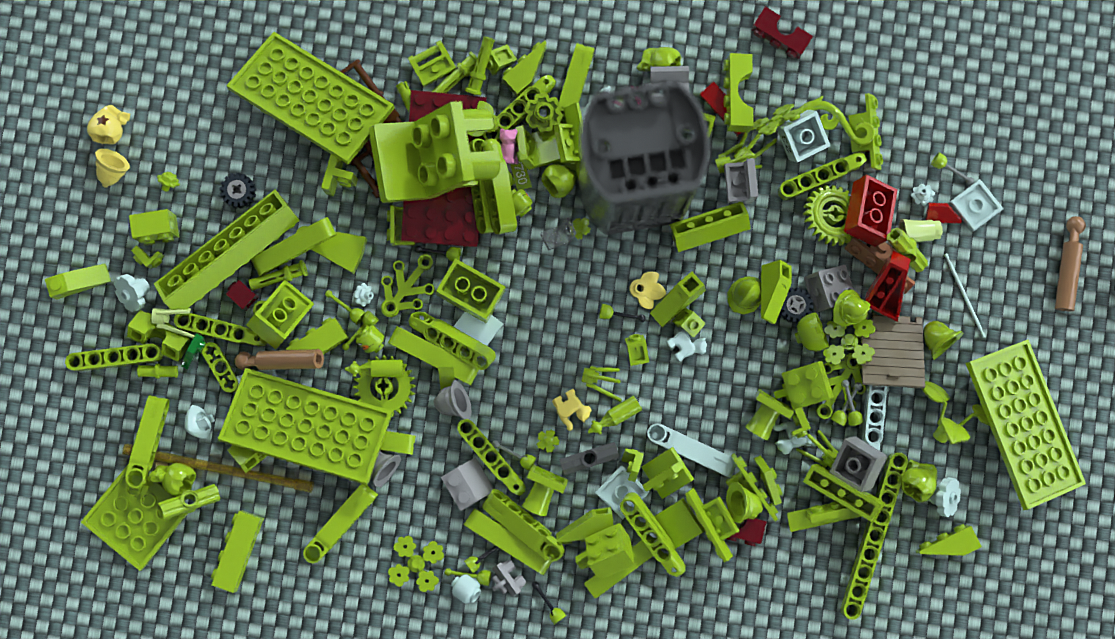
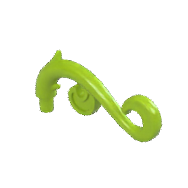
M823 96L809 101L800 107L803 109V112L807 110L828 111L833 115V118L829 120V115L823 114L820 117L823 128L825 130H833L840 123L847 135L856 144L867 145L875 137V129L868 122H862L855 126V131L859 129L866 131L864 138L856 137L844 114L833 104L822 101Z

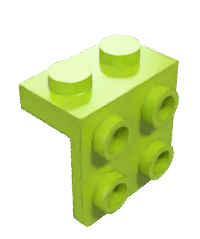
M523 125L516 127L517 135L515 141L519 149L517 157L519 162L523 163L528 170L560 161L554 127L550 132L545 131L543 133L539 131L529 133Z

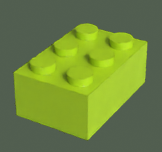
M455 258L437 288L436 295L482 322L487 323L505 293L506 287Z

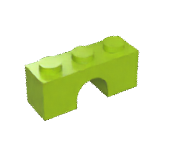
M139 310L127 329V337L141 344H145L147 340L153 337L162 339L161 354L177 362L190 346V337L157 328V324L152 323V314ZM165 323V325H168V326H171V327H173V328H176V327L172 326L170 323Z

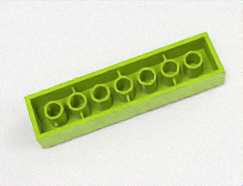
M275 189L156 281L154 285L163 302L171 310H188L191 305L201 300L210 290L218 287L223 280L232 276L237 269L247 264L255 255L264 251L269 244L278 240L283 233L292 229L300 220Z

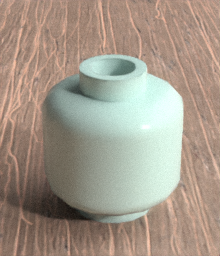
M467 574L461 577L457 576L451 584L453 596L465 604L475 602L481 593L479 582Z

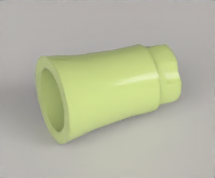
M901 219L898 225L900 230H903L908 237L915 239L916 242L941 239L943 233L940 221Z

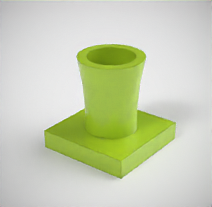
M758 389L755 398L762 404L745 428L755 435L769 440L772 429L780 414L790 419L794 411L792 407Z
M533 464L527 478L535 481L523 502L522 507L534 514L547 516L554 491L563 493L568 479Z

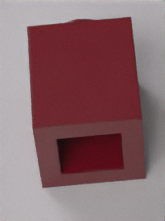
M240 280L234 281L228 287V292L226 293L228 297L245 311L259 298Z

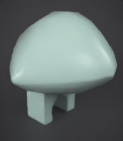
M191 405L185 416L184 427L192 436L202 439L208 438L211 431V422L215 420L212 414L207 415L201 407Z

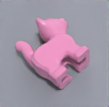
M500 129L499 138L502 142L501 149L506 164H518L519 162L517 157L519 149L515 141L517 129Z

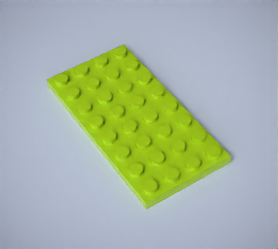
M273 32L226 85L229 91L346 164L352 161L370 139L369 128L375 124L383 123L395 109L394 104L276 32Z
M1029 339L965 363L1022 509H1031L1085 485L1086 482Z
M245 368L218 440L368 485L393 412Z

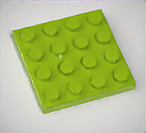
M127 465L83 518L81 523L135 568L142 571L188 513H182L163 520L159 512L158 503L176 496L167 493L160 483L152 482L149 474L146 484L142 488H130L125 481Z

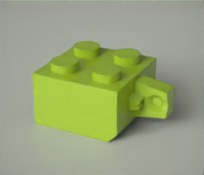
M823 361L781 373L784 384H782L783 389L773 392L775 399L786 396L787 401L790 400L793 410L834 398Z
M620 523L586 537V551L575 557L576 564L581 570L590 567L597 578L602 579L635 565L630 537Z

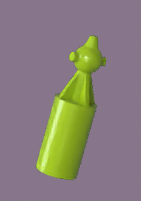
M371 360L361 366L356 364L357 361H353V364L345 367V371L350 372L352 377H356V374L359 372L370 377H403L404 375L403 360Z
M631 396L608 410L600 422L591 421L592 425L588 433H598L600 435L602 434V427L617 426L642 411L635 396Z

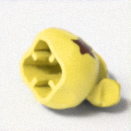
M107 105L90 119L87 125V133L94 142L114 145L122 137V125H125L130 120V113L121 112L113 105Z

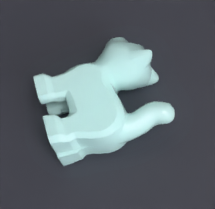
M681 330L673 338L666 341L671 351L675 346L679 348V352L674 354L678 362L694 353L700 355L706 353V338H699L692 343L689 334L685 330Z
M794 421L784 422L780 425L775 424L773 427L775 431L786 430L788 439L782 438L775 443L778 450L783 454H789L793 448L803 445L811 446L812 441L807 436L799 439L796 436L791 437L790 433L792 431L800 429V426H795Z

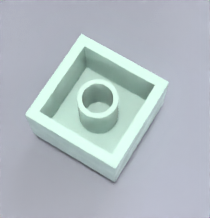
M807 110L800 114V118L797 120H787L784 124L777 127V132L789 161L799 162L831 146L817 111Z

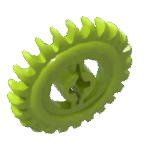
M827 185L823 188L818 187L816 191L810 194L813 197L806 199L810 203L804 205V208L809 209L803 213V215L809 216L804 222H811L807 229L814 228L812 236L819 233L818 241L825 238V245L831 240L832 246H835L838 242L839 246L843 245L844 242L849 243L853 236L844 232L845 223L842 227H832L839 221L846 220L850 201L849 191L843 192L842 187L836 189L835 185L830 186V188ZM828 202L838 203L842 206L841 208L833 205L827 210H822L823 206Z
M383 355L382 360H387L385 355ZM405 363L403 377H395L399 385L398 392L390 400H388V395L392 393L394 385L388 377L379 378L375 382V390L381 394V400H378L371 392V382L374 377L359 372L358 374L361 377L354 378L359 384L353 386L354 389L359 391L354 396H360L361 398L358 400L360 402L392 411V417H394L395 410L401 414L400 407L408 408L405 402L412 403L409 396L415 395L411 389L415 388L416 385L410 382L415 380V377H409L412 370L405 371L407 367ZM385 381V383L389 385V388H385V391L383 392V389L380 388V385H383V382Z

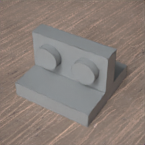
M689 66L651 67L650 83L652 85H659L661 81L672 80L673 82L681 83L689 91ZM656 93L652 96L657 102L664 100L661 94Z
M755 158L746 159L745 162L724 164L727 202L751 204L758 197Z

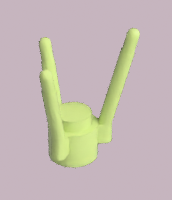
M153 308L152 323L157 324V328L166 329L192 339L195 337L193 334L165 325V323H169L170 314H188L191 311L190 308L188 310Z

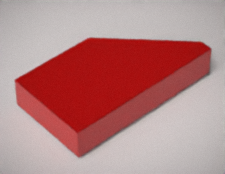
M928 203L925 220L940 221L941 223H962L961 217L952 210L948 203Z

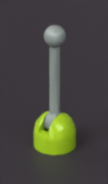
M938 152L931 162L933 167L937 169L946 167L966 180L967 184H973L974 179L965 176L948 165L947 157L942 153Z
M843 380L842 386L845 387L851 409L847 417L850 426L862 424L864 419L862 414L854 409L848 387L849 381Z
M859 382L854 385V390L851 394L852 400L857 391L862 388V384ZM848 400L843 409L835 411L830 418L843 427L847 421V414L845 412L849 407Z
M497 440L492 442L494 448H499L520 459L521 466L530 471L535 463L536 457L530 454L520 456L500 445Z

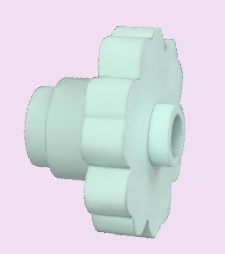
M129 274L115 278L114 286L117 289L115 293L119 301L124 303L125 308L131 312L144 308L146 302L143 297L150 291L148 282L144 278L134 279Z
M944 478L937 485L934 494L928 500L938 506L937 513L940 516L949 517L953 516L956 512L961 493L959 481L956 478Z

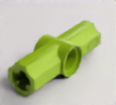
M894 228L887 234V240L899 254L911 259L909 266L912 270L918 273L928 266V260L917 248L915 239L908 237L899 228Z
M215 484L195 491L187 490L180 496L159 502V512L163 520L182 513H192L197 508L220 501V495ZM186 499H191L194 501V503L189 505L186 504L184 501Z

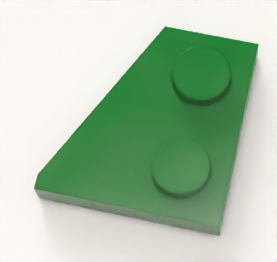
M196 333L186 351L181 367L189 369L197 352H202L207 342L204 341L206 337Z

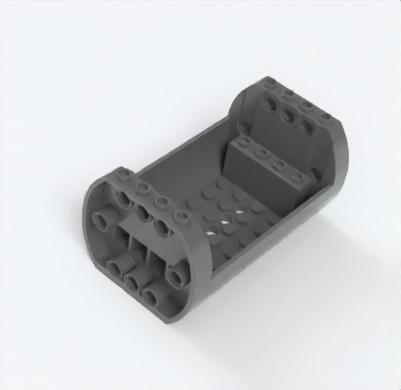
M664 80L659 85L645 83L639 85V88L631 89L630 86L619 88L618 91L601 90L593 95L584 112L580 130L581 157L578 186L581 201L588 217L605 235L666 226L683 220L706 173L710 156V140L706 119L700 105L681 83ZM658 93L663 96L664 100L657 102L652 96ZM640 97L643 103L635 105L632 103V98ZM618 100L622 103V106L620 108H613L610 103ZM688 131L692 138L685 140L681 137L680 133Z

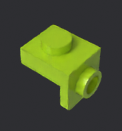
M137 245L131 250L135 254L133 256L135 261L140 265L144 264L150 269L158 267L165 257L161 252L157 251L150 258Z

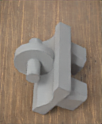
M511 560L504 563L500 562L492 568L496 574L492 578L496 584L492 587L493 591L499 588L502 594L508 591L512 597L521 592L520 589L526 584V581L521 575L515 579L511 577L509 573L515 569V565Z

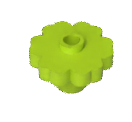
M547 93L536 94L534 100H528L524 108V112L527 114L525 121L531 129L538 128V131L541 133L545 131L550 132L553 126L560 124L563 114L559 110L562 105L556 97L549 98ZM541 110H545L547 112V115L545 117H542L540 115Z

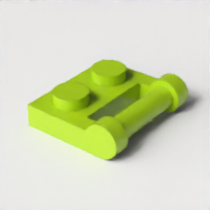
M441 40L437 41L436 45L416 56L408 57L423 87L456 69ZM439 51L441 52L442 55L432 59L431 61L421 65L420 67L418 66L417 63H419L420 61L430 57L431 55Z

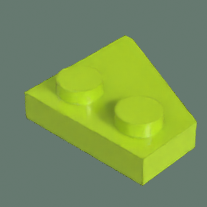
M761 455L754 457L755 463L760 468V476L769 498L775 506L781 504L780 495H782L779 484L775 483L774 479H777L774 469L769 468Z

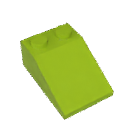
M284 280L253 315L246 326L276 350L314 303L287 280Z

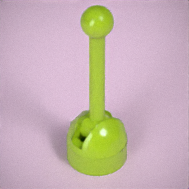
M330 290L325 292L327 298H332L350 312L349 317L353 323L358 325L362 322V317L366 312L360 308L351 309L335 297Z
M367 310L362 317L363 325L361 327L364 325H376L379 319ZM356 333L347 343L342 345L343 350L347 351L350 348L349 345L357 338Z
M449 568L444 571L446 576H462L467 574L472 578H476L479 584L489 586L491 582L492 571L482 570L478 574L452 571Z

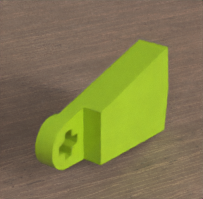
M302 226V227H300V228L296 231V233L299 232V231H301V230H303L304 228H306V227H308V226ZM336 232V236L311 249L313 252L354 274L363 257L367 238Z

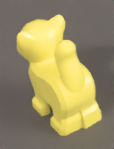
M574 389L565 393L567 401L562 402L561 395L552 400L559 418L569 431L573 429V424L568 419L569 416L576 412L578 419L585 423V420L589 418L592 411L590 406H585L575 395Z

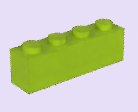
M737 202L670 224L672 239L678 252L751 229L749 214L743 202Z
M818 463L811 466L803 481L804 483L871 522L877 519L885 502L866 491L860 492L829 473L830 470Z
M243 510L239 511L238 514H234L231 522L233 524L232 531L227 533L224 541L227 543L224 550H221L218 556L219 566L217 569H214L211 575V580H213L212 586L232 593L238 591L262 526L263 517Z

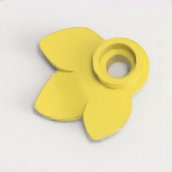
M646 272L640 279L632 281L629 286L631 295L637 298L639 305L645 309H653L654 300L661 299L666 295L664 287L657 283L659 273ZM638 285L642 287L641 292L637 290Z

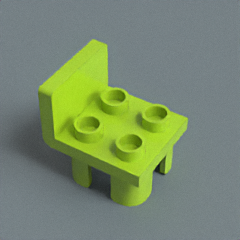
M450 102L415 122L380 123L369 128V135L381 202L431 199L455 188L474 187L478 185V181L496 178L500 171L499 153L497 151L470 152L467 132L493 129L494 122L488 109L463 110L462 102Z

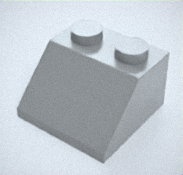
M476 457L441 477L460 511L489 495L492 489H494Z

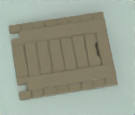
M873 314L872 321L876 328L875 332L870 334L868 338L861 336V346L868 344L869 347L875 350L872 361H866L862 364V385L925 388L922 317H916L915 322H911L909 316H899L898 322L884 315Z

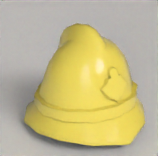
M98 149L95 152L96 175L104 188L117 183L130 168L126 158L115 151Z

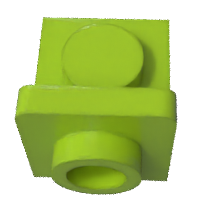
M508 44L491 51L486 68L492 75H496L500 69L517 61Z
M687 308L682 310L672 321L691 337H695L705 325V322L694 311Z
M633 334L625 338L630 366L649 363L644 335Z
M802 407L794 409L792 419L795 426H800V429L792 431L790 435L791 437L796 436L799 439L808 435L807 431L811 427Z
M625 448L622 461L629 463L626 471L630 473L628 480L636 482L644 453Z

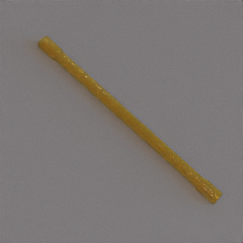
M125 443L122 454L131 456L134 445ZM161 451L156 452L154 459L171 464L181 463L191 468L289 487L312 493L314 487L313 481L293 479L249 470L245 473L239 467Z

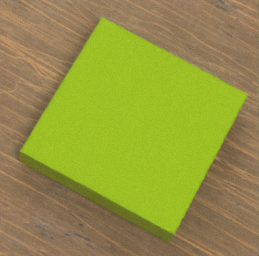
M684 498L654 516L674 543L675 549L705 531Z

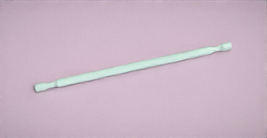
M944 254L945 258L948 261V265L952 271V274L958 284V287L971 312V315L978 329L981 332L982 338L986 337V335L982 331V327L979 323V320L959 280V277L953 267V264L949 260L948 254Z

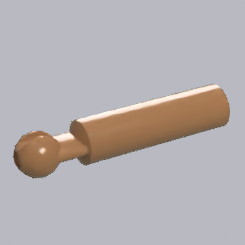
M1079 216L1071 217L1066 223L1070 237L1069 241L1063 243L1055 309L1060 311H1075L1083 244L1079 242V234L1086 227L1085 221Z
M320 349L259 351L256 355L240 352L235 357V365L240 370L250 369L251 366H256L259 370L320 369L324 362V356Z

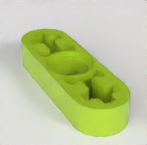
M213 342L206 343L202 354L221 388L228 393L236 392L239 385L236 374L220 346ZM209 347L216 348L214 354L216 357L221 356V358L215 360L211 354H207ZM219 362H223L226 365V370L223 373L216 371V365ZM227 375L230 381H235L233 384L234 388H226L228 384L226 378L221 380L220 377Z

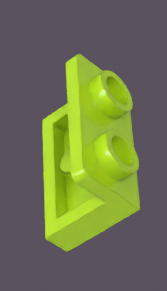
M390 205V210H387V222H390V229H387V241H390L392 246H415V243L401 242L403 207Z

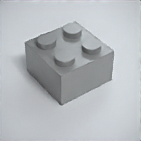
M856 436L846 438L829 473L856 490L865 492L873 488L887 455Z

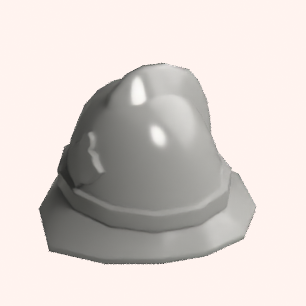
M454 380L450 387L440 390L434 399V406L441 414L460 416L462 419L470 420L472 413L471 402L460 382Z
M379 451L370 477L376 487H382L390 479L401 462L400 455L392 456L391 454L387 455Z

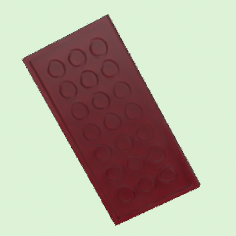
M411 90L409 122H415L450 102H462L463 110L477 109L478 102H486L487 97ZM467 132L468 143H470L474 139L484 140L483 135L480 137H473L468 135ZM471 187L455 188L431 199L403 201L401 242L477 248L478 229Z

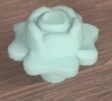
M921 183L918 187L913 188L914 193L911 194V197L915 200L916 204L921 203L925 206L927 203L933 202L935 192L931 190L930 185L925 186Z
M365 283L357 286L354 292L357 304L361 306L370 304L374 296L371 286H367Z

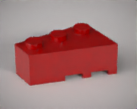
M892 251L867 291L865 301L870 303L871 309L898 322L911 259Z

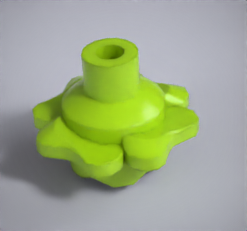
M168 171L162 173V175H157L158 182L162 184L161 189L165 192H168L170 188L180 185L177 176L172 174V172Z

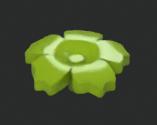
M586 217L583 219L576 218L573 221L574 225H571L569 230L570 234L574 235L578 240L582 239L583 235L590 233L591 228L588 227L589 219Z
M551 429L547 430L546 434L543 431L538 433V440H540L536 444L538 448L544 450L546 447V452L552 453L555 449L554 445H559L560 442L557 436L554 437L555 431Z

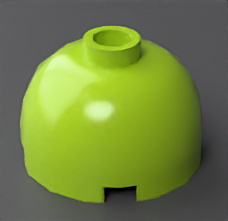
M816 312L804 316L797 325L798 332L795 333L798 344L802 343L804 348L815 352L829 347L827 336L822 328V322Z

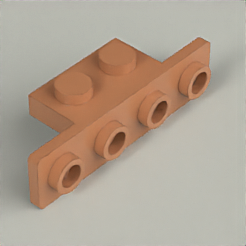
M855 237L845 246L846 251L877 274L881 271L892 251L897 252L886 242L876 247L872 245L868 247ZM908 276L904 294L915 284V281Z

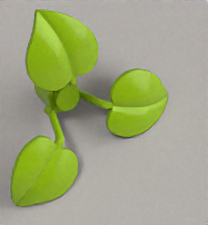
M925 381V388H921L922 391L931 400L943 405L937 422L939 426L933 433V437L937 441L946 443L949 440L951 445L968 441L970 435L962 425L973 417H978L980 422L990 426L983 407L979 404L973 405L972 410L974 412L959 424L945 418L946 401L950 399L948 393L939 385Z

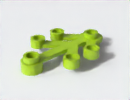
M423 254L418 258V267L406 282L403 272L405 264L400 260L394 262L393 268L396 271L398 292L394 297L391 289L393 279L388 275L382 278L381 283L384 286L385 300L381 304V311L386 317H395L400 310L414 309L418 311L423 308V302L418 298L412 302L400 303L404 296L434 294L435 287L430 283L424 286L412 287L425 270L432 268L433 259L431 256ZM428 260L429 265L423 266L422 262ZM398 263L402 264V269L400 270L396 269V264ZM386 278L391 280L389 285L384 284ZM428 286L433 288L430 293L426 292V287ZM416 301L421 302L419 308L414 307ZM393 305L394 310L388 311L387 307Z
M853 353L846 355L844 361H841L838 365L824 364V366L827 365L830 368V371L826 372L827 375L834 370L844 369L841 376L828 378L830 386L835 385L832 389L834 398L826 400L824 404L817 407L816 414L819 418L828 419L832 416V405L841 390L843 391L845 406L848 398L845 387L842 386V381L848 380L851 373L854 382L862 384L859 371L862 368V364H858L856 361L855 366L850 365V360L854 359L852 357ZM862 385V387H863V391H862V392H858V391H857V393H856L857 395H861V394H864V393H865V391H866V386H865V385ZM852 400L853 405H854V409H855V408H856V402H855L854 400ZM822 408H825L827 410L826 415L821 414L820 411Z

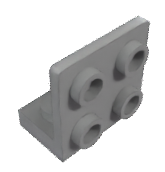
M846 265L821 270L804 277L808 293L811 295L810 298L813 299L812 305H814L813 308L816 313L833 308L838 296L844 290H854Z

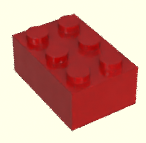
M869 175L854 181L844 232L874 247L888 241L887 234L891 231L898 190Z

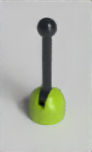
M417 245L415 252L446 255L447 259L453 262L455 258L460 260L461 248L450 247L447 251L422 248Z
M601 304L599 319H610L613 315L637 319L640 322H644L646 319L644 315L637 316L614 312L610 305Z
M495 545L479 558L471 556L464 560L470 571L474 573L480 568V561L499 547Z
M537 581L532 582V588L538 591L551 610L549 617L552 623L555 625L567 615L561 608H554L539 588V583Z

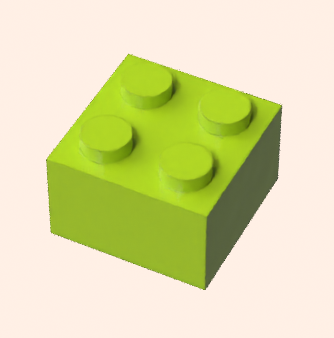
M168 209L129 215L132 238L139 243H143L145 246L154 245L155 241L162 240V242L166 243L173 242L174 238H179L177 217Z

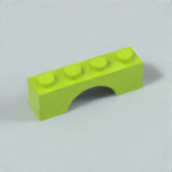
M730 53L723 63V70L726 71L723 83L724 89H726L724 107H727V113L724 115V125H727V131L750 132L754 126L753 108L745 104L740 98L738 85L742 81L749 79L753 72L752 54Z

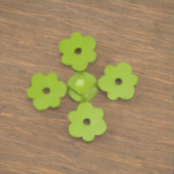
M786 104L775 110L773 113L774 117L770 121L767 117L756 120L751 130L756 129L758 134L770 135L776 131L778 126L784 124L785 121H795L800 118L803 109L791 110L794 104Z
M865 318L863 321L853 325L855 329L854 334L846 335L844 331L846 326H840L834 323V321H828L827 327L824 329L825 334L830 335L832 339L836 337H842L841 345H830L829 348L823 351L826 362H832L833 365L840 364L841 360L845 358L844 349L848 351L854 350L852 357L856 359L858 364L872 361V356L875 354L874 348L869 347L868 344L858 345L857 337L863 336L868 338L870 334H873L876 330L873 321Z
M411 536L399 537L398 542L394 544V550L398 552L400 557H410L408 567H402L401 564L391 567L388 570L390 575L389 581L395 583L397 587H401L404 582L409 581L408 574L410 570L415 573L420 572L419 578L416 580L420 591H433L439 579L437 576H434L433 571L427 572L423 569L425 561L435 564L437 560L440 561L444 558L443 546L438 545L435 541L429 542L428 546L423 547L425 553L422 558L419 555H413L416 544L413 543Z

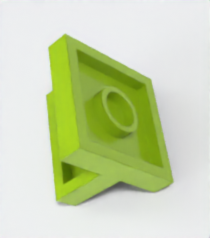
M332 154L330 155L321 186L322 190L330 196H334L338 182L340 186L346 188L356 187L358 182L353 172L342 170L344 162Z
M674 447L641 466L649 478V481L642 485L646 492L652 488L654 491L657 490L662 499L694 480Z

